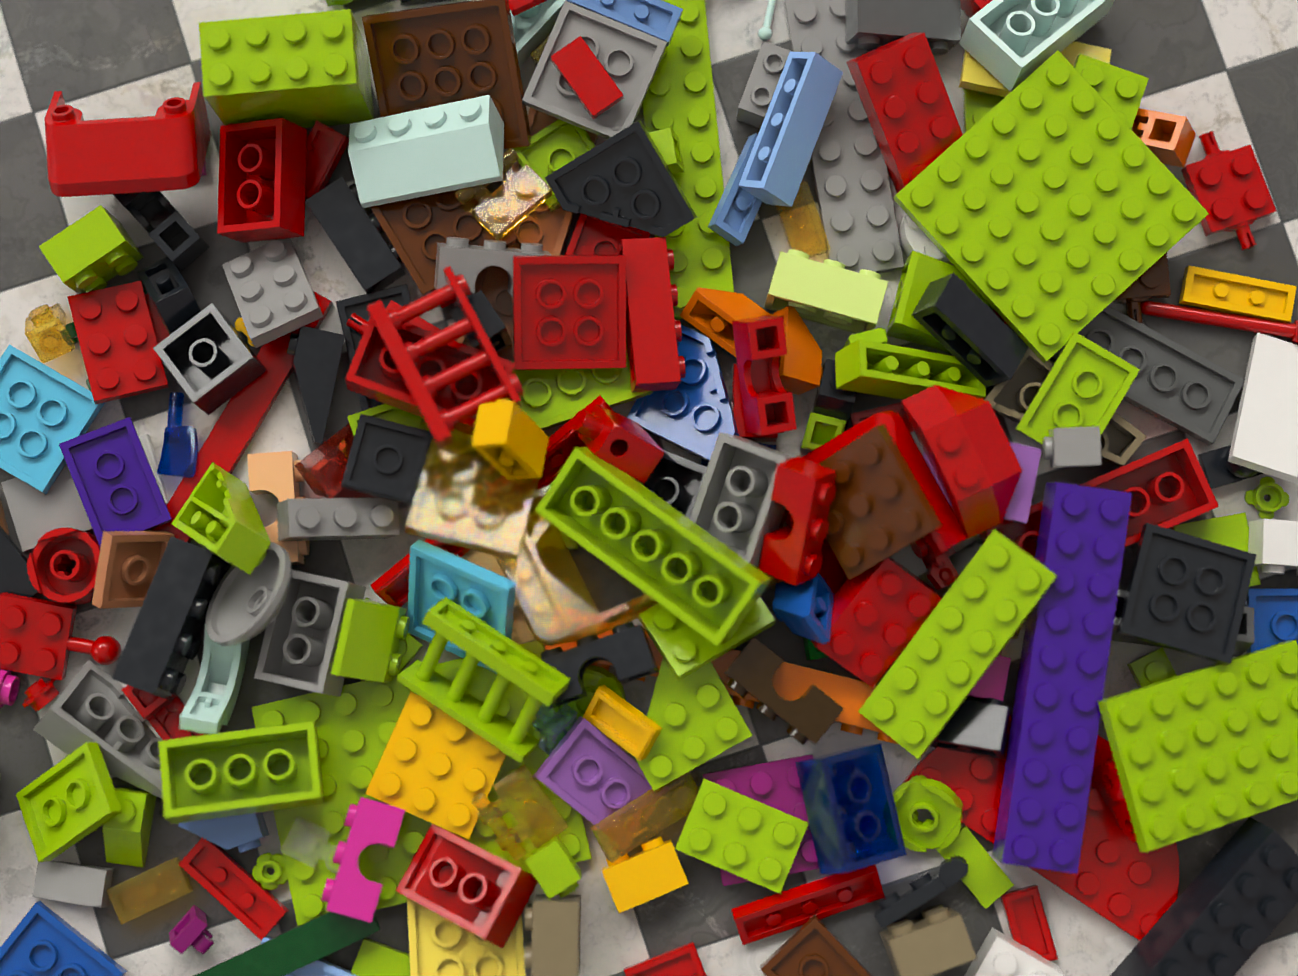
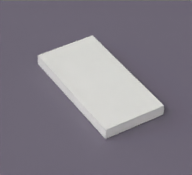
M1258 332L1252 341L1228 462L1298 484V345Z

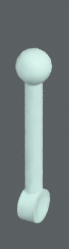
M776 0L768 1L764 24L758 31V36L763 41L769 40L772 36L770 26Z

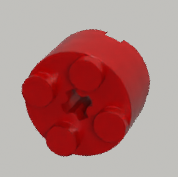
M66 527L57 528L42 535L27 560V572L33 587L40 594L55 602L71 605L91 602L101 548L96 536L88 532ZM71 560L76 561V567L72 569V573L67 572L66 567L72 564Z

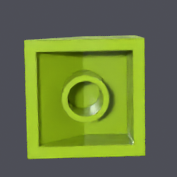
M348 598L331 674L382 683L391 682L392 676L398 675L401 666L402 655L397 653L400 639H405L409 630L410 618L405 617L407 608L366 599Z

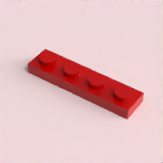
M874 861L794 887L780 894L777 893L731 909L742 945H746L802 926L814 915L818 919H822L884 898L885 896L878 870Z

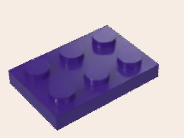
M131 417L59 444L100 547L103 531H148L173 521Z

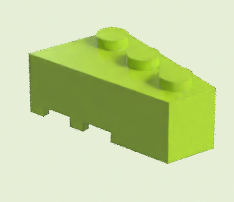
M214 462L211 463L171 523L249 575L255 567L262 563L266 556V550L271 544L246 483Z

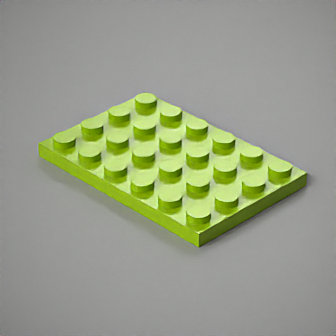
M1288 640L1232 658L1231 664L1228 665L1216 663L1098 701L1140 851L1149 852L1298 799L1297 640Z

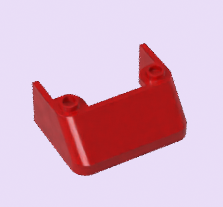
M201 82L193 83L189 100L180 97L169 98L157 109L155 116L84 120L81 110L73 108L71 105H66L62 91H55L44 119L50 188L56 196L76 197L183 190L195 186L201 179L211 137Z

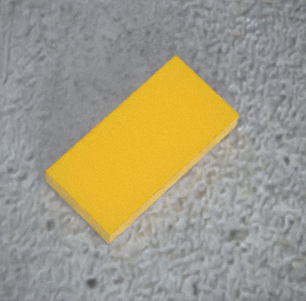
M606 685L597 687L583 715V718L639 761L647 758L662 727Z

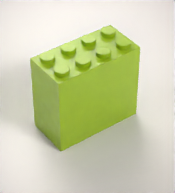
M351 9L198 22L204 98L224 125L284 118L303 128H309L314 126L316 120L326 126L374 119L369 52Z

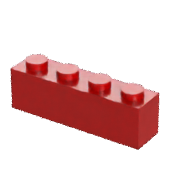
M666 237L622 239L617 253L618 255L626 256V343L631 392L675 390L681 382V378H685L686 368L684 356H678L677 342H681L682 329L680 320L674 319L673 306L678 305V291L676 284H671L669 271L674 270L673 250L667 249Z

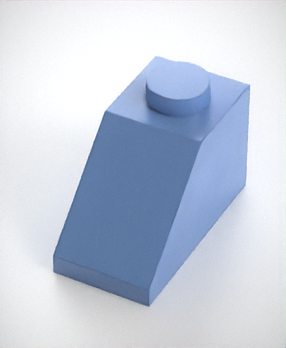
M262 812L178 823L180 827L226 850L237 846L239 853L261 846L259 838L269 835Z

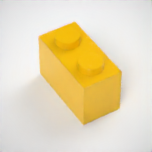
M500 399L496 403L479 405L471 446L507 480L541 478L549 437L518 404L511 400Z
M659 836L641 844L643 851L629 856L627 851H623L606 859L608 866L602 868V874L618 913L689 884L671 839L664 842L662 837Z

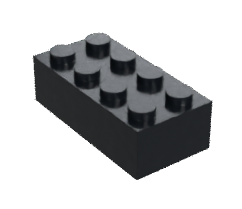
M172 536L170 537L112 679L169 701L173 700L172 694L179 695L187 678V675L184 674L189 659L193 660L196 657L201 645V639H198L203 624L205 625L206 614L210 600L219 582L228 571L226 569L228 563L208 549Z

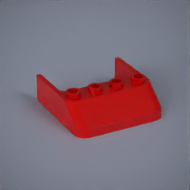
M884 410L876 413L801 457L819 464L876 426L884 424L942 524L941 527L930 532L940 551L942 552L967 539L965 532L905 422L894 411ZM788 512L786 524L788 528L793 529V519L791 513ZM824 538L820 555L822 557V566L819 574L835 595L848 577L826 538Z

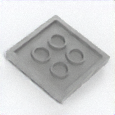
M565 0L522 102L528 107L609 139L635 122L666 50L667 42ZM579 36L583 38L624 95V99L594 120L550 59V56Z

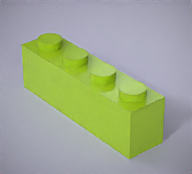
M862 339L835 353L836 389L904 400L934 385H938L980 399L986 397V387L954 356Z

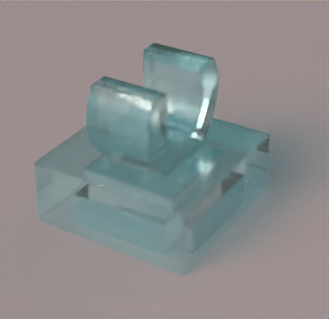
M542 704L536 715L537 719L532 723V726L541 733L538 747L550 755L576 722L578 712L565 704L555 713L553 709Z

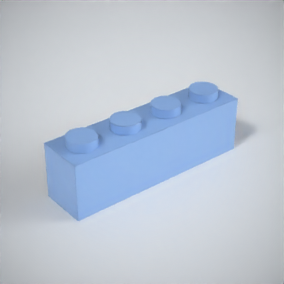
M790 51L738 185L765 204L792 207L843 72L818 53Z

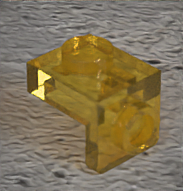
M59 303L50 307L47 304L41 305L28 314L29 317L25 319V335L42 363H47L75 349V342L66 329V314Z

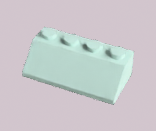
M490 95L350 124L348 154L359 201L363 208L503 181L504 122Z

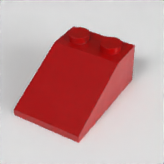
M431 824L395 891L503 949L538 882L535 877L521 868L435 824Z

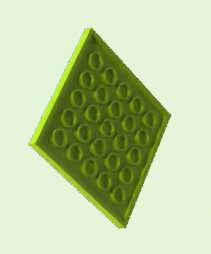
M1059 50L1050 56L893 198L1043 363L1048 361L1068 342L1073 332H1080L1209 214Z

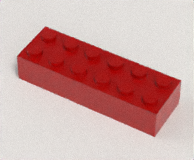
M1188 438L1080 484V486L1132 493L1124 548L1140 540L1142 527L1146 523L1168 529L1219 507ZM1043 501L1030 506L1028 522L1026 524L1003 520L1002 523L979 533L982 544L995 529L1035 558Z

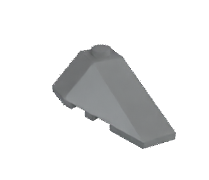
M88 660L33 730L69 755L86 742H98L109 774L163 799L158 741H163L162 738L155 736L145 723L146 719H143L139 712L125 698L122 691L123 686L118 681L112 679V676Z

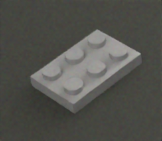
M291 238L276 239L222 264L248 335L255 348L324 317Z

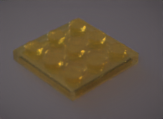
M452 430L450 433L453 443L441 449L438 448L434 438H432L405 524V533L517 561L540 478L507 480L471 446L473 435Z

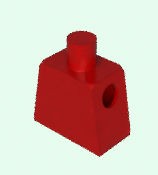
M600 404L596 405L591 413L580 410L573 417L571 423L572 430L578 432L580 439L595 456L642 483L646 482L665 454L662 448L639 423Z

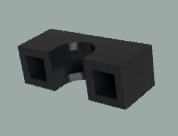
M160 191L113 194L148 232V235L169 259L181 270H184L209 248L206 242Z
M627 622L612 628L613 634L598 639L597 634L577 640V647L563 651L562 647H557L542 652L540 654L542 661L571 679L565 692L549 707L554 709L588 697L583 677L586 669L597 661L612 663L619 681L623 684L659 672L645 629L641 624L634 626L633 622Z

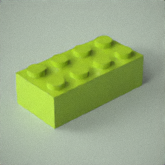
M314 721L158 741L164 818L170 824L325 804L318 732Z

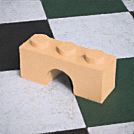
M293 451L247 454L250 492L256 495L273 494L277 497L279 503L286 499H306L305 496L300 497V482L305 481V466L303 460H298L297 454ZM277 519L274 523L265 527L270 541L278 544L288 552L291 565L304 564V555H309L310 551L309 541H278Z

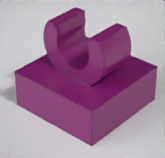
M193 905L169 932L170 946L183 954L192 945L200 953L205 954L214 944V941L211 940L213 935L205 929L208 926L206 913L196 905Z

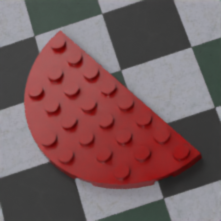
M1097 735L1078 874L1028 868L1138 941H1141L1177 900L1179 886L1177 843L1144 852L1139 850L1138 843L1132 842L1125 835L1120 823L1104 802L1093 778L1095 767L1110 761L1115 763L1109 741ZM939 747L932 749L918 762L902 783L909 781L913 776L923 775L928 779L937 780L945 784L963 803L962 824L994 844L1006 756L1004 760Z

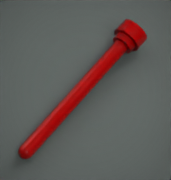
M1145 301L1141 305V312L1144 315L1288 337L1291 342H1296L1298 345V320H1295L1293 323L1154 301Z

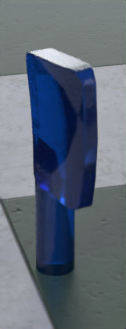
M179 392L169 393L167 427L164 430L163 448L157 473L163 476L192 478L195 475L198 458L197 429L192 426H182L184 394Z

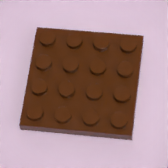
M472 0L362 17L381 117L490 95L504 122V149L531 145L526 105L522 102L524 91L508 0Z

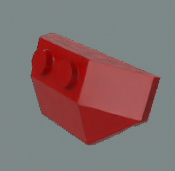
M934 385L902 400L901 404L967 539L1002 523L1023 470L990 402L938 385Z

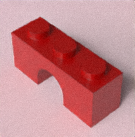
M765 315L732 321L745 431L763 436L797 430L793 394L784 389L779 375V358L782 355H788L783 317Z
M799 456L777 464L771 500L784 505L789 510L793 519V529L785 526L764 535L758 567L760 571L795 586L817 576L822 566V557L820 555L823 540L829 530V522L827 521L829 508L836 494L834 482L837 471Z

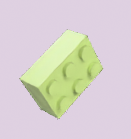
M789 249L787 253L782 251L779 253L764 308L779 311L787 306L795 307L802 319L857 334L875 328L888 281L880 279L881 275L871 270L860 269L859 273L846 270L845 265L841 262L825 259L821 263L810 260L809 254Z

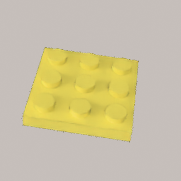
M407 898L411 976H526L524 970L522 914L502 949Z

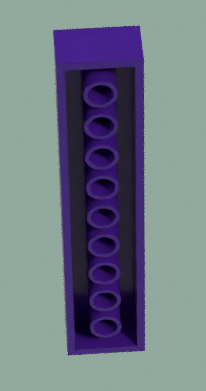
M1046 482L1035 559L1057 574L1058 577L1026 618L992 854L1003 864L1078 874L1101 713L1098 701L1103 699L1132 493L1059 482Z

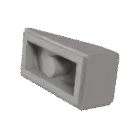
M53 860L38 862L33 897L104 908L109 903L114 868Z

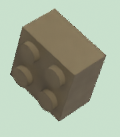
M536 894L532 904H528L525 908V931H532V942H527V946L524 949V970H531V976H579L581 895H567L563 898L555 895L549 899L546 894Z
M942 904L922 910L923 917L908 921L907 917H902L886 926L887 930L879 932L895 976H932L977 959L961 914L950 907L944 908Z

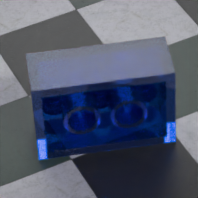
M881 743L852 747L795 762L820 874L848 873L907 855Z

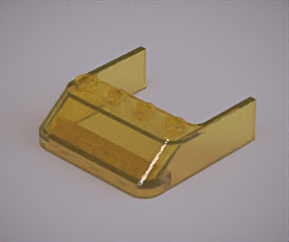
M551 485L496 506L485 515L483 522L484 536L504 577L516 582L515 600L533 637L539 643L557 645L576 642L590 635H600L618 625L637 619L640 613L658 603L648 594H644L599 613L558 528L535 511Z

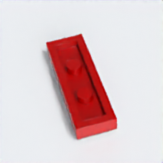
M201 838L178 864L260 940H263V937L267 936L289 911L267 889H264L260 883L256 882L220 846L204 838Z

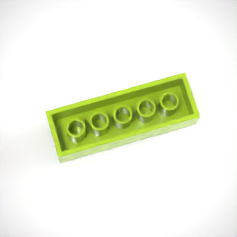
M576 447L535 509L537 513L716 646L730 641L772 580L630 475L595 456L588 447Z

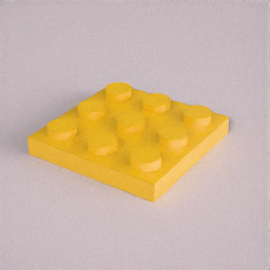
M411 691L365 794L394 807L405 809V812L469 840L506 755L447 713Z

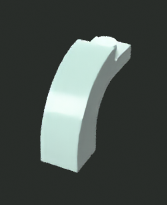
M205 623L201 667L194 690L180 715L179 729L195 731L199 734H218L221 726L228 724L240 690L250 639L232 646L219 645L208 636Z

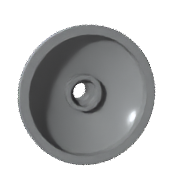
M271 542L266 550L264 560L259 566L254 568L250 575L235 565H232L225 573L212 595L206 614V631L213 641L222 646L243 643L257 635L274 620L285 602L291 582V561L288 552L284 548Z

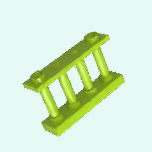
M445 597L430 608L422 623L435 632L423 661L421 662L418 659L398 675L396 680L493 744L506 756L512 757L521 763L540 742L530 735L528 731L542 703L549 707L565 692L571 679ZM448 641L466 652L453 682L435 671ZM479 661L497 672L495 681L484 703L466 692ZM511 682L529 694L515 724L496 712Z

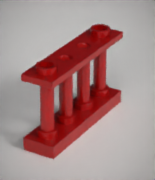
M450 266L443 269L445 281L448 285L395 311L393 308L386 311L383 303L379 300L367 306L371 320L439 449L453 443L450 431L456 429V424L477 414L480 404L496 403L497 400L508 398V400L514 401L521 408L520 396L525 394L515 374L508 376L468 301L467 296L472 293L462 274L455 276ZM454 298L456 299L465 316L464 319L414 344L410 341L403 344L397 332L403 329L402 324ZM470 332L474 333L482 352L432 377H429L428 374L423 377L420 376L415 364L420 362V357ZM488 365L491 366L500 383L499 386L449 411L446 408L438 410L432 399L438 395L437 391Z

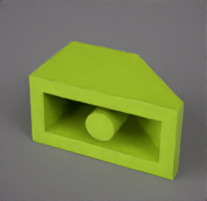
M122 787L114 788L122 811L103 824L106 862L143 868L146 863L156 796L143 790Z

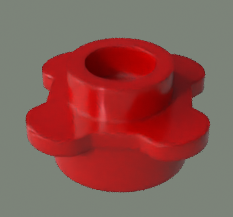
M40 678L24 691L27 698L22 706L25 708L30 705L37 712L51 702L59 694V691L53 686L55 679H49L45 682Z

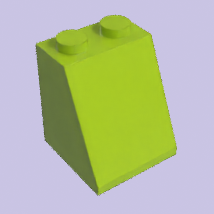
M912 251L901 272L886 335L948 351L911 314L929 283L951 273H954L963 280L991 309L993 307L955 266Z

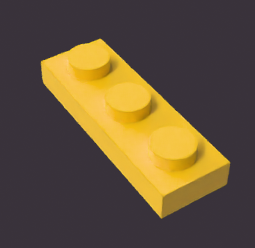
M1187 266L1184 271L1179 304L1289 323L1292 318L1297 286Z

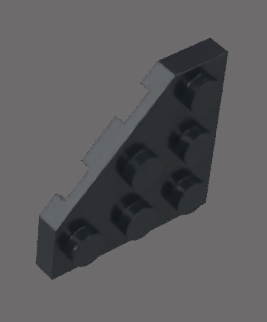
M641 120L633 123L545 177L563 210L589 215L624 227L644 230L657 236L665 237L697 217Z

